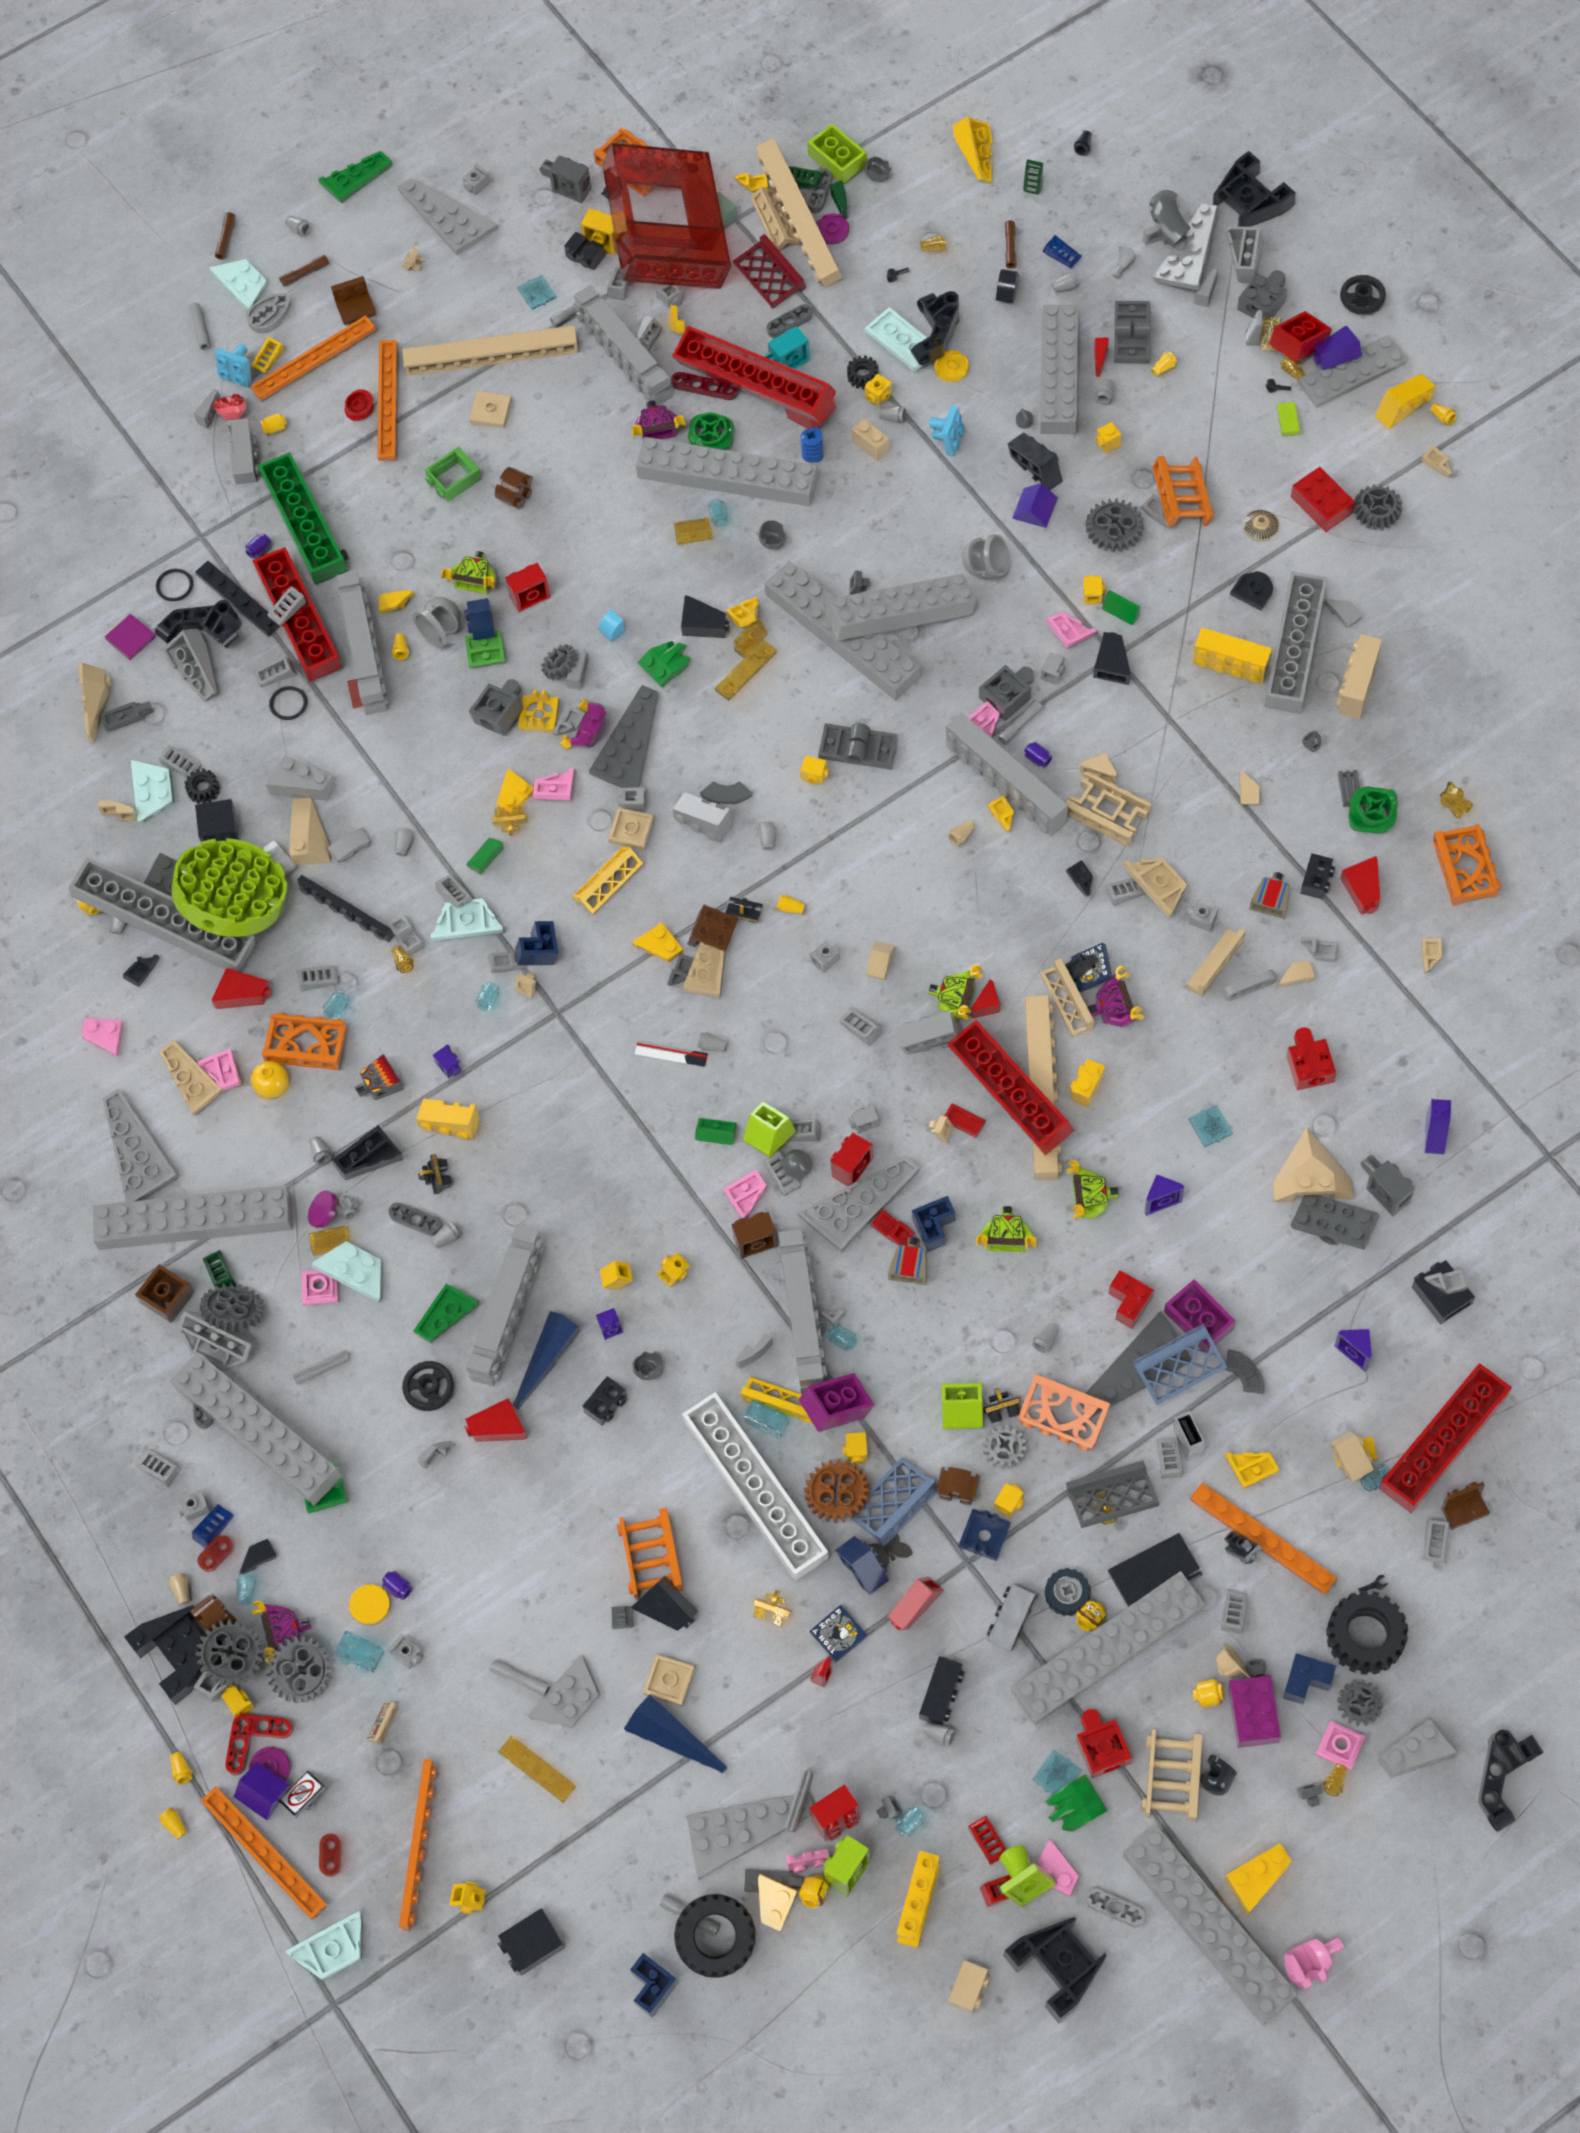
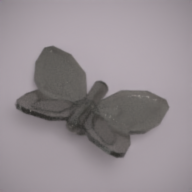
M898 1533L884 1547L878 1543L868 1545L869 1548L873 1547L877 1552L878 1557L876 1559L885 1568L889 1564V1557L891 1561H894L896 1559L895 1556L907 1558L913 1554L907 1544L900 1542Z

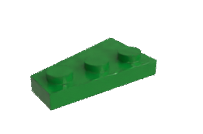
M446 1283L413 1332L431 1343L476 1308L479 1302Z

